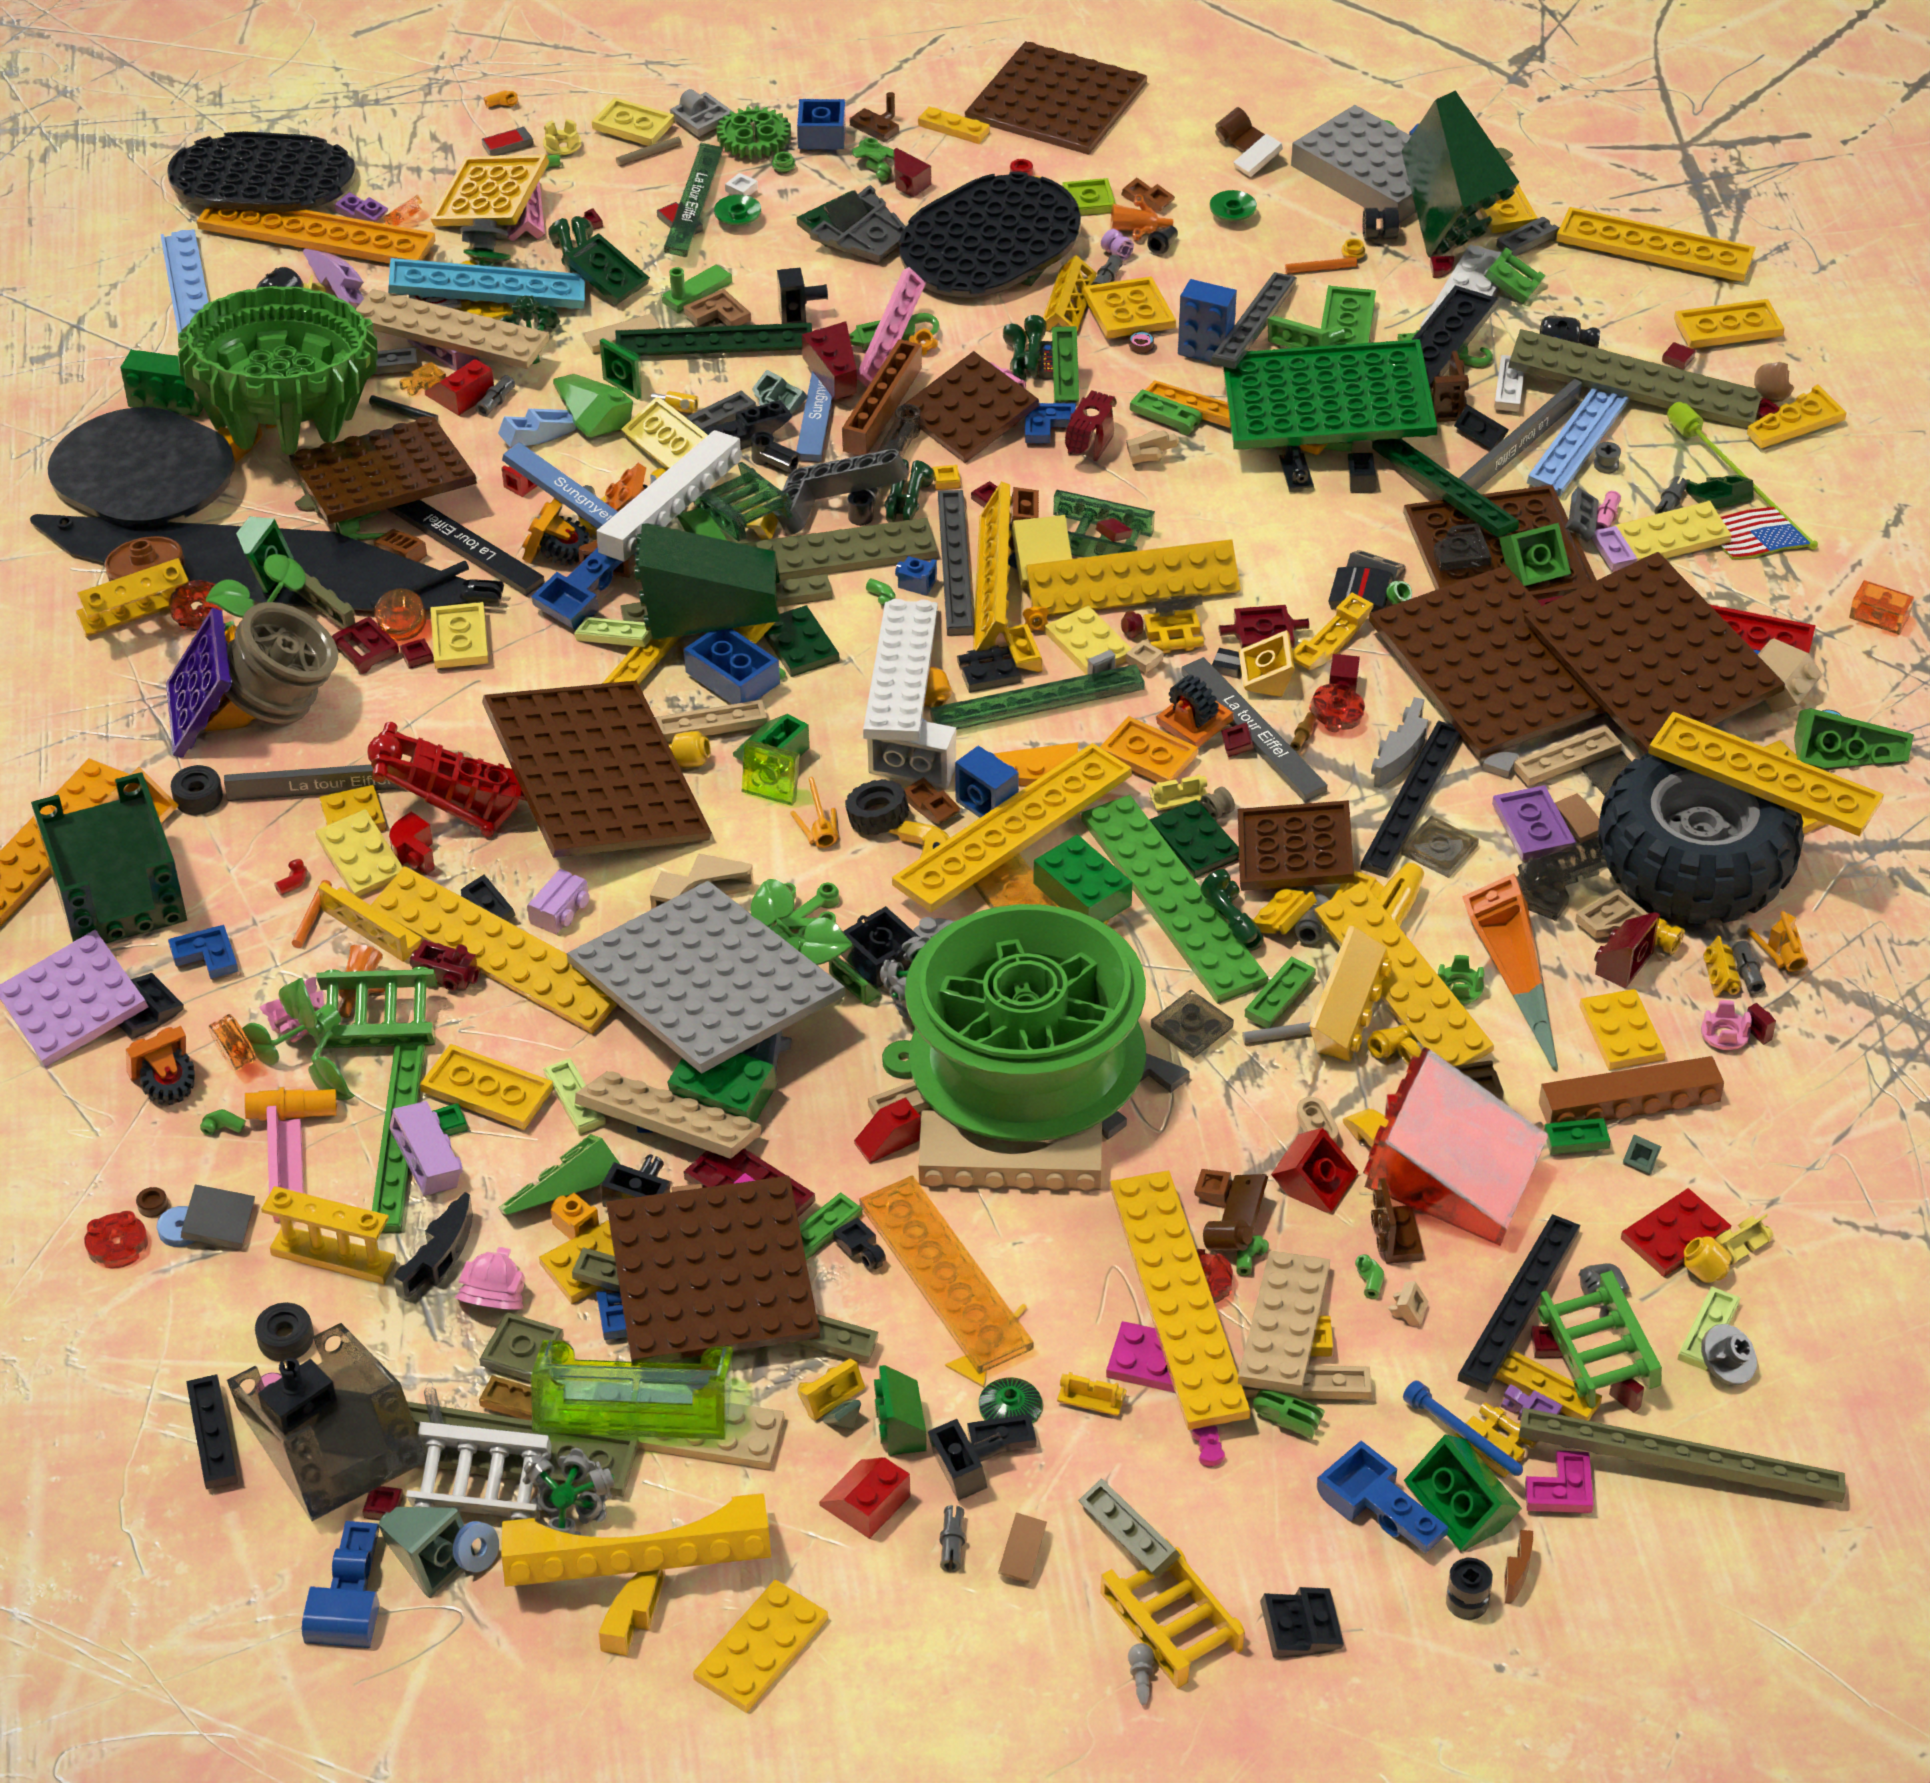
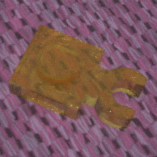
M430 362L412 371V377L402 378L399 381L400 389L404 390L407 388L408 396H413L418 393L419 389L427 390L446 378V373Z

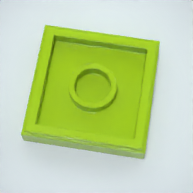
M1108 178L1062 182V186L1075 198L1079 206L1080 216L1111 213L1113 203L1116 204Z

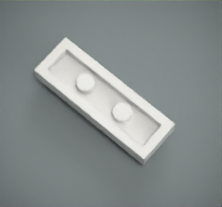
M1501 355L1494 409L1519 412L1524 372L1508 368L1511 356Z

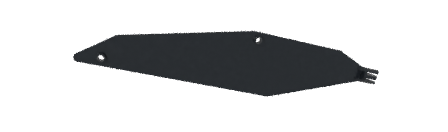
M34 514L30 517L31 524L74 556L105 563L107 556L124 543L144 537H166L176 541L182 548L185 559V566L182 567L189 581L185 585L211 591L217 583L223 580H234L244 585L249 590V599L259 604L267 602L279 582H276L268 593L263 592L236 533L241 526L169 522V524L149 527V524H135L134 527H127L107 522L98 517ZM279 528L291 551L293 560L302 567L306 574L310 577H315L324 588L332 590L338 599L344 603H349L354 610L374 611L370 601L441 571L334 531ZM454 576L376 611L420 613L431 610V607L483 602L484 606L499 607L504 583L495 580H466ZM284 585L273 601L289 606L314 607L298 593Z

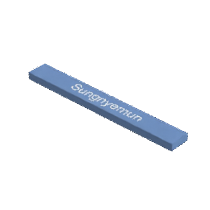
M812 371L796 452L800 453V461L821 462L833 397Z
M518 442L503 454V462L599 529L618 513V511L522 443Z

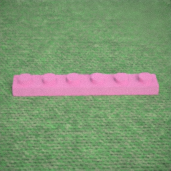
M910 267L902 271L857 372V379L867 388L898 339L902 338L926 284Z

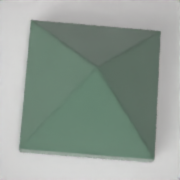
M1634 1134L1623 1163L1651 1174L1662 1146Z
M856 1399L844 1401L825 1415L822 1420L825 1424L853 1430L861 1402Z

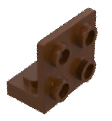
M1451 351L1449 376L1434 377L1432 402L1436 422L1457 421L1467 405L1465 391L1469 390L1468 375H1464V362L1459 360L1457 351Z
M1379 1178L1378 1189L1373 1190L1375 1209L1371 1210L1372 1227L1378 1228V1234L1376 1235L1378 1252H1383L1386 1264L1422 1261L1423 1249L1412 1205L1392 1207L1386 1179Z

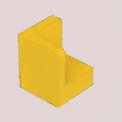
M742 504L734 524L737 528H753L761 540L772 539L779 521L769 505Z

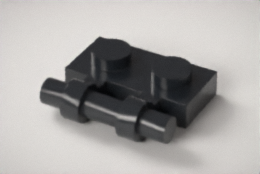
M994 645L988 650L976 652L974 649L968 650L966 654L957 655L959 666L969 664L967 667H962V677L969 693L1021 683V675L1013 658L1003 659V657L1011 656L1008 646L999 647V645ZM992 660V662L982 664L979 663L982 661Z

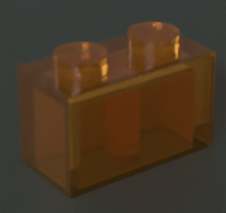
M1863 580L1853 598L1849 618L1900 635L1910 617L1915 596Z

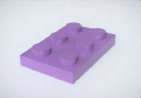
M1545 785L1493 796L1492 805L1522 861L1575 850L1576 841Z

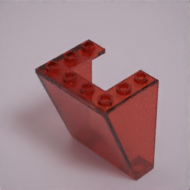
M1423 1047L1419 1057L1413 1055L1406 1071L1407 1075L1405 1079L1401 1080L1397 1089V1102H1391L1384 1119L1389 1120L1386 1127L1380 1125L1373 1141L1374 1144L1368 1156L1369 1160L1363 1171V1174L1368 1175L1364 1187L1372 1191L1377 1190L1379 1178H1385L1391 1199L1501 1246L1549 1135L1432 1050Z

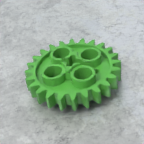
M747 106L745 111L738 108V113L730 111V116H723V120L718 121L719 126L716 127L717 142H720V147H724L725 152L731 151L733 156L739 153L740 158L749 155V159H752L754 155H757L760 159L762 154L770 157V152L779 153V148L785 149V144H789V139H791V123L788 122V118H783V113L776 114V109L769 112L768 107L759 110V107L756 106L754 110H751ZM751 122H753L754 124L755 137L757 139V143L754 141L753 138V128L751 126Z

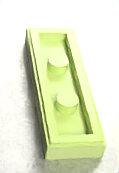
M586 617L574 633L577 641L645 647L652 638L651 630L646 631L644 622Z
M571 1058L543 1068L546 1079L553 1081V1091L578 1135L606 1125V1118L603 1113L575 1104L576 1092L585 1087L586 1084Z
M1711 1286L1678 1353L1677 1360L1707 1371L1708 1368L1704 1363L1701 1353L1702 1339L1705 1333L1718 1324L1730 1325L1740 1304L1741 1297Z

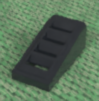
M1349 453L1350 492L1374 493L1376 491V473L1373 453Z

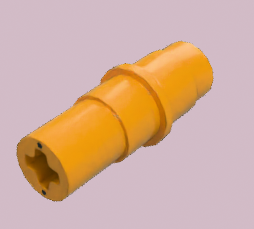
M279 1087V1090L245 1093V1118L267 1120V1107L276 1106L280 1121H286V1119H305V1117L337 1116L336 1089L285 1090L284 1087Z

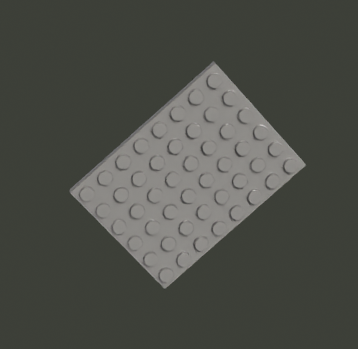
M709 881L699 884L697 887L567 953L568 963L700 1073L713 1068L846 996L845 987L761 921L752 917L751 913Z

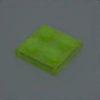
M748 740L744 744L741 792L792 806L797 799L800 753Z

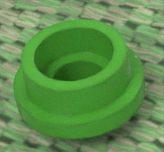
M779 152L774 156L772 167L776 171L787 173L794 169L795 159L788 152Z
M1394 581L1387 587V597L1395 605L1411 599L1412 589L1404 581Z

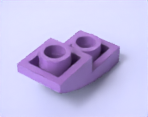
M350 192L335 204V211L348 218L376 222L388 212L387 207L371 197L364 201Z

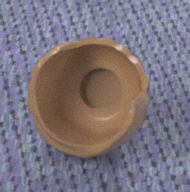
M1784 362L1767 363L1756 370L1754 386L1762 394V398L1770 401H1783L1791 395L1795 387L1789 382L1790 371L1788 370V364Z

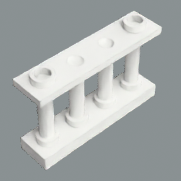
M420 1422L418 1435L422 1444L428 1448L421 1490H407L406 1497L412 1507L455 1508L459 1512L511 1517V1520L540 1519L537 1504H530L533 1483L525 1484L522 1480L526 1473L524 1466L530 1458L536 1455L541 1457L546 1452L551 1454L552 1445L548 1435ZM446 1446L457 1448L460 1451L452 1495L433 1493L441 1450H444ZM477 1450L488 1451L492 1455L485 1498L465 1497L473 1454L477 1453ZM509 1454L521 1455L524 1458L517 1502L498 1500L504 1460Z

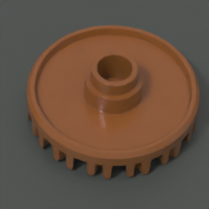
M144 537L129 541L114 549L107 556L104 567L108 580L112 581L179 558L181 565L185 566V559L182 548L176 541L166 537Z

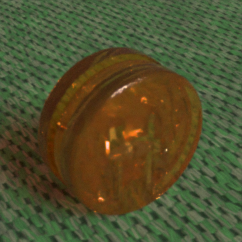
M391 590L385 593L375 606V618L378 625L395 641H406L416 637L426 625L427 614L420 597L411 590Z
M227 1014L217 1022L214 1021L208 1025L214 1043L233 1071L237 1072L243 1068L242 1066L256 1061L257 1057L249 1039L231 1014Z

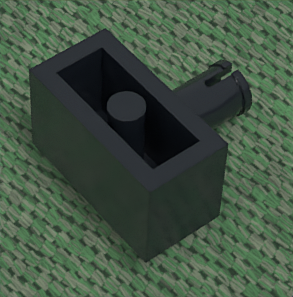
M801 267L777 270L778 309L781 323H806L805 304H807V301L828 300L827 284L805 287Z
M649 1154L646 1156L640 1170L614 1162L601 1184L603 1207H606L607 1201L670 1193V1181L657 1177L664 1166L662 1159L656 1156L652 1163L653 1155Z
M286 1358V1368L281 1361L279 1371L282 1378L268 1384L258 1393L262 1413L284 1436L337 1401L333 1381L311 1358L301 1365L295 1358Z
M957 1418L928 1431L933 1454L958 1501L988 1488L981 1462L1007 1451L999 1432L972 1444V1442H969Z

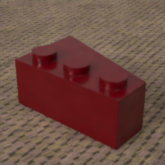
M847 321L802 334V358L834 400L857 393V368Z

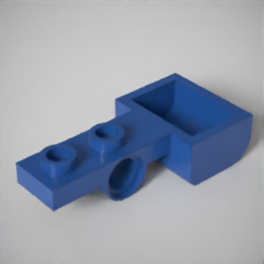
M597 547L568 577L556 572L531 596L532 603L538 609L570 628L577 630L586 617L592 618L599 610L597 595L592 591L595 588L598 590L606 589L613 578V571L623 561L598 553Z
M1362 1440L1317 1477V1490L1321 1498L1348 1521H1352L1368 1507L1377 1515L1380 1526L1387 1534L1392 1537H1398L1400 1534L1403 1535L1425 1554L1448 1534L1447 1525L1395 1485L1397 1468Z
M345 1521L340 1547L335 1549L333 1555L331 1587L310 1586L302 1618V1637L304 1643L359 1648L371 1647L380 1603L377 1592L366 1591L379 1534L378 1523Z

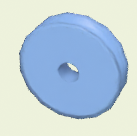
M188 1206L170 1208L158 1219L156 1227L160 1240L166 1245L184 1247L195 1242L181 1238V1230Z

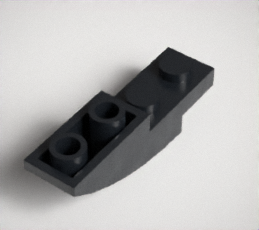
M781 400L773 401L736 412L734 421L701 430L707 435L716 430L740 438V450L751 446L753 434L760 431L773 434L792 418V413Z
M465 1192L457 1200L451 1202L447 1210L437 1220H433L425 1230L427 1244L421 1246L416 1255L405 1265L400 1266L393 1276L398 1297L407 1301L426 1281L436 1287L455 1265L465 1247L472 1226L473 1211L470 1194Z

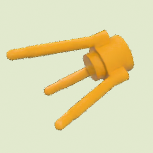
M809 777L818 820L814 821L810 831L795 811H791L790 814L807 836L809 844L815 843L817 847L827 848L839 839L836 808H831V822H829L824 817L814 778Z
M1781 911L1780 915L1790 942L1781 947L1780 956L1753 929H1747V933L1775 960L1778 968L1786 967L1789 972H1797L1808 964V958L1804 953L1797 927L1795 925L1794 931L1792 930L1785 911Z

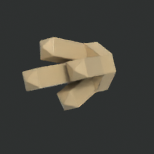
M1153 430L1140 437L1126 440L1132 465L1141 462L1161 461L1163 456L1162 450L1177 447L1179 443V438L1174 433L1169 435L1165 430Z

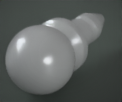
M1138 1643L1130 1648L1128 1662L1132 1666L1130 1674L1135 1677L1136 1694L1141 1705H1146L1150 1693L1148 1687L1149 1676L1154 1672L1151 1666L1154 1662V1652L1149 1645Z

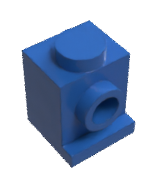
M908 556L905 562L899 561L895 569V576L898 577V588L927 596L937 581V560L932 559L930 562Z

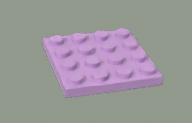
M96 930L0 984L1 1002L45 1067L121 1024L124 1020L148 1008L145 999Z

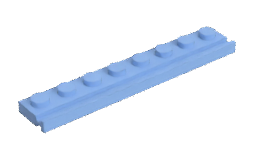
M195 229L172 232L171 236L165 237L164 234H160L178 333L182 332V329L190 323L193 316L200 309H203V305L208 303Z
M1592 388L1530 472L1527 483L1535 487L1553 485L1557 495L1561 497L1630 399L1627 396L1620 397L1614 393L1608 394Z

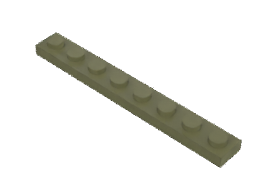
M827 574L788 579L775 583L778 598L777 607L832 599V589ZM640 602L620 605L623 621L644 622V615H647L646 606L642 607Z

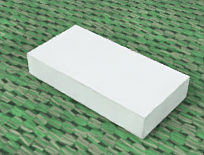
M1265 134L1233 162L1234 167L1245 175L1252 177L1284 149L1283 145L1275 138Z

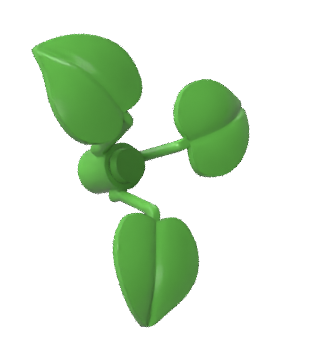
M278 554L270 555L265 560L264 570L272 580L279 582L267 602L274 601L283 585L292 591H298L303 587L306 579L305 573L296 561ZM223 580L217 583L206 598V602L215 604L229 614L239 618H243L245 612L254 606V601L249 599V590L234 580Z
M776 879L764 881L752 899L751 916L761 921L767 927L776 922L789 936L787 942L816 965L827 963L839 957L853 945L838 924L829 918H818L812 921L805 929V939L792 933L781 919L789 917L793 913L794 897L790 889Z
M303 977L284 985L278 992L280 1002L287 1014L294 1019H298L299 1023L303 1025L278 1039L271 1040L270 1034L264 1026L257 1023H248L242 1028L241 1033L247 1040L249 1048L261 1062L266 1065H274L279 1061L280 1057L275 1047L276 1045L305 1029L314 1037L323 1036L311 1057L313 1064L308 1068L309 1075L319 1090L336 1089V1100L352 1099L355 1095L348 1089L336 1065L325 1057H319L327 1040L333 1036L330 1030L341 1022L338 1010L331 1004H325L315 1012Z

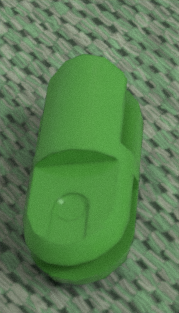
M1260 1390L1256 1395L1257 1398L1253 1401L1254 1409L1259 1415L1310 1439L1313 1438L1315 1430H1317L1320 1420L1325 1414V1410L1272 1390Z

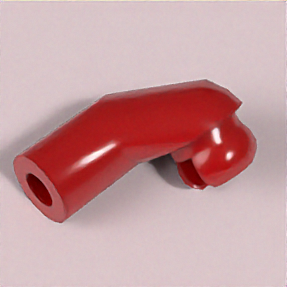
M302 859L290 861L288 864L291 870L289 876L274 883L279 895L292 891L304 883L308 870L307 866H304Z

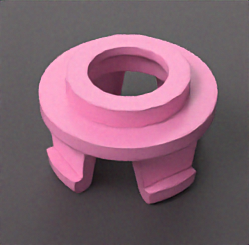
M1720 1000L1716 1012L1711 1013L1709 1010L1705 1012L1701 1034L1705 1041L1715 1048L1722 1050L1741 1048L1748 1042L1750 1037L1751 1015L1749 1012H1745L1742 1018L1740 1015L1735 1014L1734 1001ZM1719 1028L1730 1029L1722 1030L1719 1036L1714 1033Z

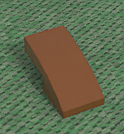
M1138 177L1126 185L1121 193L1123 197L1133 203L1136 195H1142L1146 205L1156 211H1161L1175 199L1174 195L1159 184L1151 188Z
M924 777L904 789L907 802L924 817L938 825L960 812L961 808L944 790L937 792Z
M1201 1169L1194 1190L1195 1196L1225 1208L1233 1183L1231 1172Z
M1520 1530L1517 1557H1507L1504 1574L1505 1603L1511 1604L1515 1600L1525 1582L1533 1545V1530Z

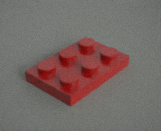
M1687 1188L1623 1230L1621 1240L1661 1276L1665 1277L1684 1264V1250L1693 1239L1697 1237H1712L1715 1239L1731 1229L1732 1225L1692 1190Z

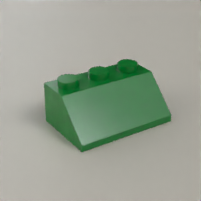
M1445 1434L1403 1480L1424 1507L1448 1526L1447 1535L1460 1551H1465L1501 1532L1522 1509L1465 1439Z

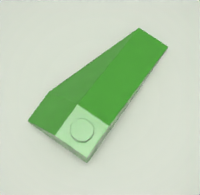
M574 373L553 379V384L560 398L566 402L567 411L571 412L573 416L572 421L574 425L587 437L590 438L620 430L631 421L633 400L620 389Z
M1809 708L1799 712L1794 742L1797 760L1820 768L1908 761L1914 734Z
M590 1134L559 1157L562 1161L559 1166L556 1164L543 1170L537 1178L539 1182L536 1185L533 1182L525 1185L498 1208L501 1213L508 1215L555 1200L562 1195L567 1196L598 1186L603 1183L614 1162L620 1163L601 1137Z

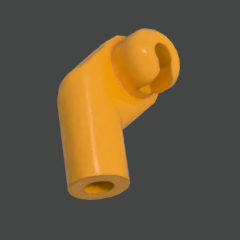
M503 90L484 97V103L487 108L496 105L512 107L518 102V95L514 91Z

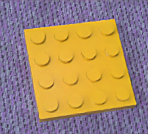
M547 155L465 156L430 218L433 226H471L474 219L494 220L497 222V225H516L549 164Z

